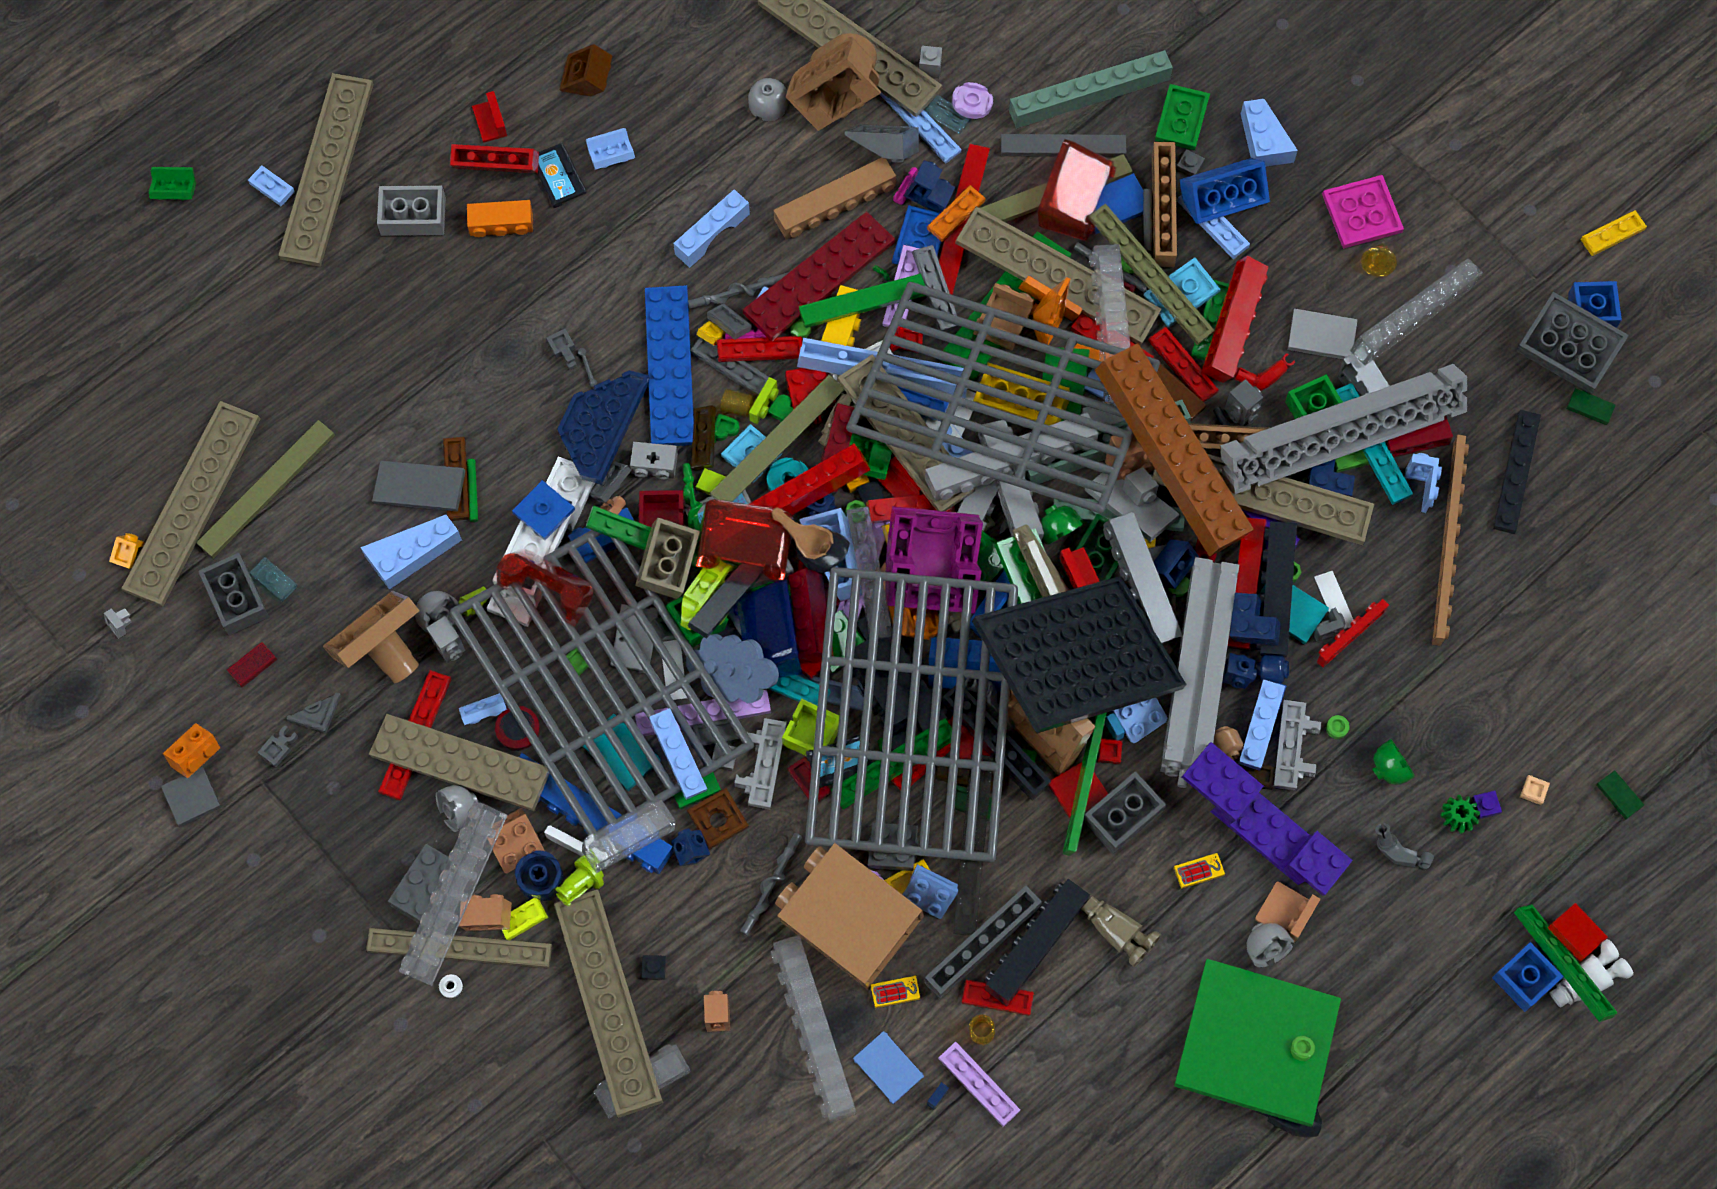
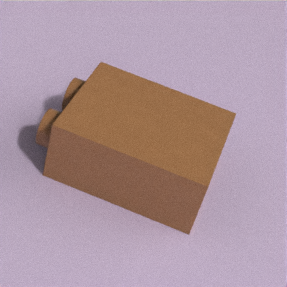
M834 843L828 852L819 846L804 865V869L811 874L800 888L791 882L777 898L775 904L782 909L778 914V918L781 923L868 990L924 918L923 911Z

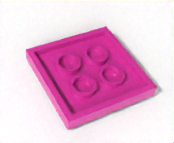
M1383 175L1323 191L1322 196L1343 249L1403 233V225Z

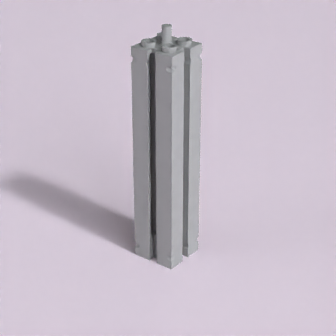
M1195 557L1190 573L1182 636L1180 638L1176 668L1186 682V686L1182 690L1172 692L1160 772H1165L1167 776L1177 777L1179 774L1177 786L1181 788L1187 787V782L1181 776L1205 747L1214 741L1234 595L1240 566L1227 562H1222L1221 564L1213 563V560Z

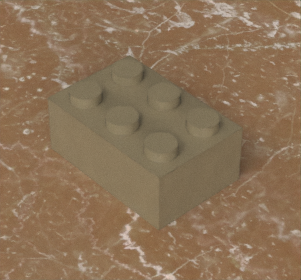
M657 518L650 530L635 586L678 599L683 594L700 531Z

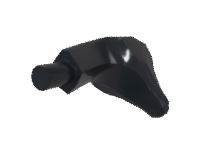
M1318 1108L1316 1109L1312 1127L1255 1111L1268 1117L1267 1121L1294 1136L1304 1138L1317 1137L1322 1128V1119Z

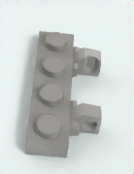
M1283 701L1273 788L1296 791L1298 779H1303V776L1315 777L1316 764L1303 763V758H1300L1302 736L1305 737L1306 733L1320 734L1321 722L1311 721L1310 716L1305 715L1306 703Z
M764 718L762 730H757L756 734L747 732L754 743V747L756 746L755 751H758L754 773L750 774V777L741 778L736 775L734 785L735 787L745 789V793L750 794L748 806L769 810L771 808L782 750V736L786 729V722Z

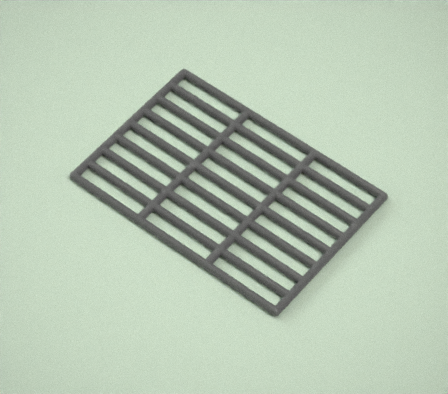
M908 282L846 429L848 432L1101 514L1106 509L1134 434L1129 426L1124 430L1051 405L1056 396L1124 418L1116 406L1058 387L1063 378L1107 392L1101 381L1065 370L1069 361L1094 369L1102 363L1101 361L1073 353L1072 351L1076 343L1113 355L1125 349L914 282ZM914 291L986 315L981 324L909 300ZM905 309L978 331L976 340L972 341L903 319L902 317ZM994 317L1065 339L1067 343L1063 350L991 327V323ZM898 326L969 348L971 352L968 359L894 335ZM990 335L1059 357L1060 361L1058 366L1054 367L983 343L986 336ZM893 344L962 366L964 369L959 377L887 354L890 345ZM981 352L1053 375L1050 385L978 363L976 360ZM1147 356L1148 360L1157 372L1160 366V361ZM884 361L956 384L957 386L952 395L881 372L880 368ZM972 370L1047 394L1043 403L969 380ZM877 379L948 402L949 405L945 413L874 390L872 387ZM968 388L1039 411L1036 421L962 398L964 389ZM868 397L941 420L942 422L937 431L864 406ZM961 406L1032 429L1029 439H1025L954 416L957 407ZM1049 414L1123 439L1120 447L1117 448L1045 425L1046 417ZM860 415L933 438L934 442L931 449L858 426L857 422ZM950 424L1024 447L1025 449L1020 458L946 433ZM1042 432L1116 457L1113 465L1109 466L1038 443L1037 440ZM945 442L1018 467L1015 475L1012 476L941 453L939 450L942 443ZM1033 451H1037L1108 474L1109 476L1104 485L1030 461ZM1026 469L1102 494L1099 502L1095 503L1022 478Z
M590 530L452 608L450 615L590 839L596 842L682 791L678 783L674 784L632 719L636 714L644 711L649 719L650 716L656 714L651 706L663 700L667 708L671 709L676 722L705 765V767L699 769L702 778L754 747V743L658 594L644 589L648 597L636 602L596 540V537L601 535V533ZM610 537L637 578L640 566L624 542ZM588 542L629 608L617 613L576 548ZM568 553L570 554L610 619L598 624L557 559ZM548 564L551 565L591 628L589 631L582 635L578 634L538 571L539 569ZM531 575L571 638L570 642L561 647L519 582ZM509 586H512L552 650L551 653L542 658L500 594V591ZM490 597L494 599L533 663L523 669L519 666L480 604ZM654 604L695 668L694 671L685 676L642 611ZM470 608L474 609L514 673L504 680L500 678L461 615ZM635 615L676 679L675 682L666 687L663 685L623 621ZM616 626L657 690L656 693L645 698L606 637L605 631ZM595 637L598 639L637 700V704L629 709L625 708L585 645L589 640ZM575 648L578 649L618 712L617 716L608 721L565 655ZM558 659L600 726L589 732L586 730L546 665ZM537 670L580 736L571 743L567 742L527 676ZM701 677L743 743L731 750L689 684ZM518 681L560 746L559 750L550 755L507 689ZM682 688L723 752V756L715 761L711 760L670 694ZM623 722L666 788V790L656 796L612 729ZM604 733L647 800L637 807L634 806L593 741ZM583 745H586L627 810L626 814L617 819L574 753L575 750ZM565 756L608 823L597 831L554 762Z
M839 567L831 568L805 843L807 845L832 847L835 843L843 849L994 862L996 860L1010 687L1001 672L989 671L990 652L983 640L980 670L966 669L973 589L986 590L985 613L994 611L995 591L1009 593L1008 607L1017 605V585ZM839 577L852 578L845 658L831 656ZM861 579L874 580L867 660L854 658ZM883 581L897 582L890 662L876 661ZM906 583L919 584L912 664L899 663ZM928 585L942 586L935 666L921 665ZM951 587L964 588L957 668L944 667ZM830 665L844 667L837 747L823 746ZM853 667L866 669L859 749L846 748ZM875 670L889 671L882 751L868 750ZM898 672L911 673L905 753L891 752ZM920 674L934 675L927 756L914 755ZM943 676L957 677L950 758L936 757ZM966 678L979 679L972 760L959 759ZM988 680L1002 681L995 762L981 761ZM822 755L836 756L828 838L814 837ZM845 757L858 758L851 840L837 839ZM867 759L881 760L874 842L860 841ZM890 761L904 763L897 844L883 843ZM913 764L926 765L919 846L906 845ZM935 766L949 767L942 848L928 847ZM958 768L972 769L965 851L951 849ZM981 770L994 771L987 853L974 852Z

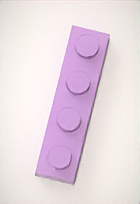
M903 245L894 280L919 274L912 255V251L919 248ZM899 303L887 306L883 320L884 327H889ZM905 309L903 319H907L908 309Z
M957 1042L952 1044L939 1057V1060L1002 1127L1020 1112L1015 1103Z

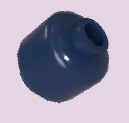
M1264 655L1261 662L1256 663V675H1260L1262 682L1267 680L1282 684L1289 677V661H1286L1282 655Z

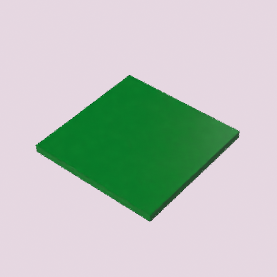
M1206 959L1174 1086L1312 1127L1341 998ZM1299 1036L1310 1038L1315 1045L1314 1054L1307 1061L1295 1059L1290 1051L1293 1040Z

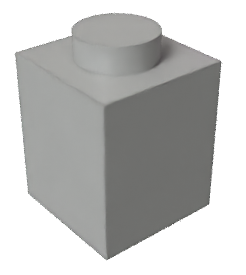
M922 46L919 69L932 78H939L942 48Z
M1142 467L1126 475L1122 489L1139 507L1145 503H1151L1156 498L1159 484L1152 480V476Z

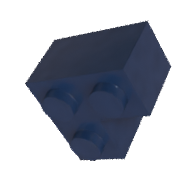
M923 160L913 174L903 196L931 211L941 213L946 208L955 187L947 180L939 179L942 169L938 168L935 163Z
M1335 459L1309 468L1307 484L1352 497L1355 476L1334 472Z
M1235 593L1230 637L1234 642L1278 646L1281 624L1275 617L1259 616L1261 600L1257 594Z

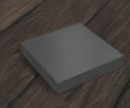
M203 766L189 778L181 776L161 786L179 827L221 808Z

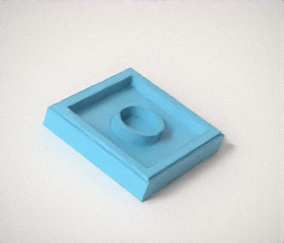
M750 424L721 453V457L736 468L766 437ZM782 453L752 483H754L782 455Z

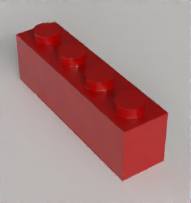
M451 144L450 165L456 169L538 173L539 152L535 149Z

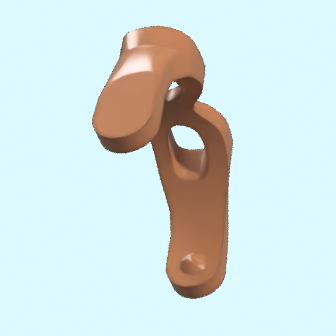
M616 496L603 503L600 508L618 515L626 505V502L622 497Z

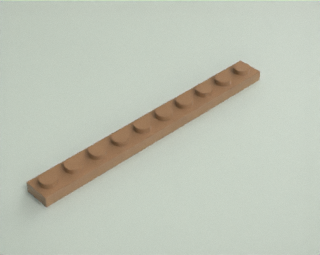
M1457 435L1453 442L1432 638V645L1441 646L1445 639H1448L1450 626H1446L1447 618L1450 619L1452 605H1449V598H1452L1454 592V585H1451V577L1454 578L1456 572L1453 557H1456L1458 553V544H1455V538L1459 536L1460 524H1457V519L1461 516L1463 506L1459 504V500L1463 496L1465 484H1461L1462 477H1465L1467 464H1463L1464 457H1467L1469 444H1465L1466 436Z

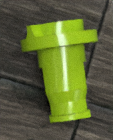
M586 854L575 861L576 870L564 880L560 887L555 888L559 892L556 894L557 897L567 906H570L574 899L580 897L589 888L600 889L604 885L602 870Z

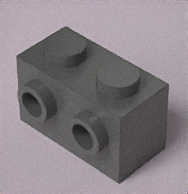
M1246 379L1229 392L1225 405L1229 418L1240 426H1244L1247 423L1252 424L1259 417L1258 412L1262 408V393Z

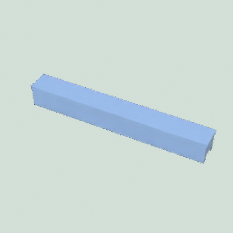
M803 338L797 367L842 375L872 354L876 358L878 352ZM894 355L959 377L964 369ZM884 361L882 364L884 370L890 375L952 395L957 386L956 384ZM967 388L964 389L962 398H966Z

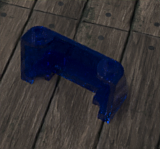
M787 579L778 580L745 594L734 607L735 616H739L742 641L752 639L761 646L763 658L771 660L776 665L779 673L778 678L802 674L792 614V600Z

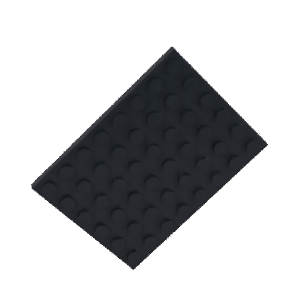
M1121 576L978 615L972 620L1037 734L1182 690L1186 686V682Z

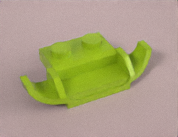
M715 561L709 565L705 564L683 596L681 626L691 630L688 627L689 622L723 585L727 574L733 571L732 565L722 561Z

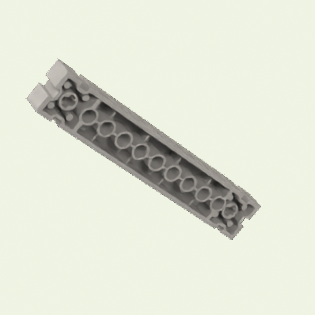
M1454 364L1438 369L1435 375L1428 372L1246 436L1242 443L1235 440L1220 445L1221 460L1225 463V466L1222 467V479L1234 494H1238L1251 489L1250 484L1256 483L1260 486L1443 421L1445 415L1449 414L1451 417L1466 413L1467 397L1462 392L1467 391V376Z

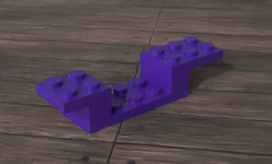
M1212 742L1205 747L1181 776V778L1215 805L1210 811L1297 885L1306 882L1324 896L1353 861L1318 831L1309 835L1261 795L1259 791L1263 788V785Z

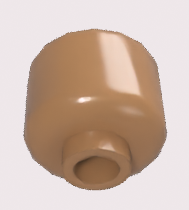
M1228 726L1221 727L1215 731L1213 744L1233 761L1238 759L1244 747L1238 731Z

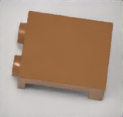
M995 283L987 306L1029 318L1034 305V299L1026 293H1018L1012 290L1007 285ZM982 313L980 319L978 318L976 322L982 324L986 314ZM994 317L991 323V327L1019 336L1024 326ZM974 331L973 334L978 335V331ZM987 335L985 338L1012 351L1015 343Z

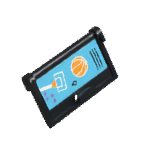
M563 143L539 152L538 176L551 200L553 208L562 206V203L587 193Z
M860 735L846 739V748L859 749ZM837 742L827 746L837 747ZM813 750L806 751V756L812 770ZM822 755L819 788L833 784L836 756ZM845 757L843 780L857 773L858 758ZM867 759V766H869L873 762L872 760Z

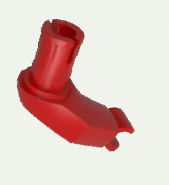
M1285 354L1280 360L1257 375L1239 367L1234 380L1243 382L1246 379L1253 387L1255 386L1262 391L1274 384L1295 363V360L1287 363L1285 358L1289 354Z

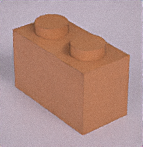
M492 894L490 898L470 895L469 899H460L458 926L466 931L510 930L512 903L504 899L503 895Z
M711 991L709 995H704V1015L707 1032L730 1031L728 995L723 994V991Z

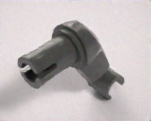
M967 678L965 688L975 692L977 700L979 679ZM988 680L986 711L998 723L1000 706L998 692L994 684ZM1008 717L1007 731H1011L1016 727V724L1012 718Z
M1383 823L1385 829L1382 828L1381 824L1377 825L1375 829L1378 835L1377 846L1391 862L1408 867H1415L1417 863L1422 869L1430 867L1434 859L1433 854L1423 852L1421 857H1417L1416 851L1402 847L1397 837L1391 834L1388 824Z

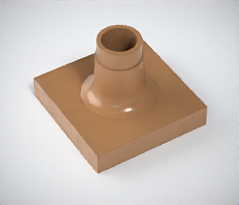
M391 591L323 645V647L333 660L347 668L365 654H368L394 683H398L409 676L419 666V663L412 656L411 651L396 630L420 610L408 596Z
M1010 689L1008 717L1014 720L1016 724L1014 729L1058 776L1072 767L1095 726L1087 718L1037 734Z

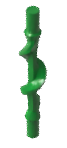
M685 463L682 465L683 481L686 484L683 492L685 502L691 508L688 512V526L700 531L696 544L697 553L705 554V535L698 518V511L703 504L695 500L693 489L694 477L692 476L691 465Z

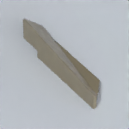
M1026 524L1012 530L1042 598L1070 590L1029 526Z

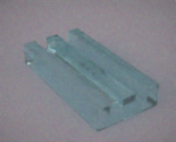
M939 95L934 98L926 109V113L958 134L962 132L967 122L971 120V118H966L956 112L952 103ZM938 103V104L942 105L943 107L947 108L948 110H944L943 108H941L940 106H938V105H936V104ZM951 112H953V113H955L956 115L960 116L961 118H963V120L957 118V117L954 116Z

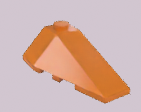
M1066 277L1042 297L1039 305L1035 303L1030 314L1033 316L1032 320L1056 328L1059 327L1064 318L1070 278ZM1034 330L1038 342L1050 344L1054 337L1053 335Z

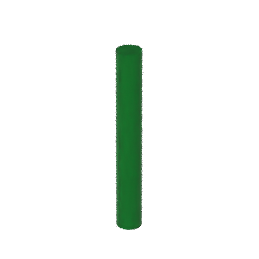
M468 459L470 522H478L476 460Z

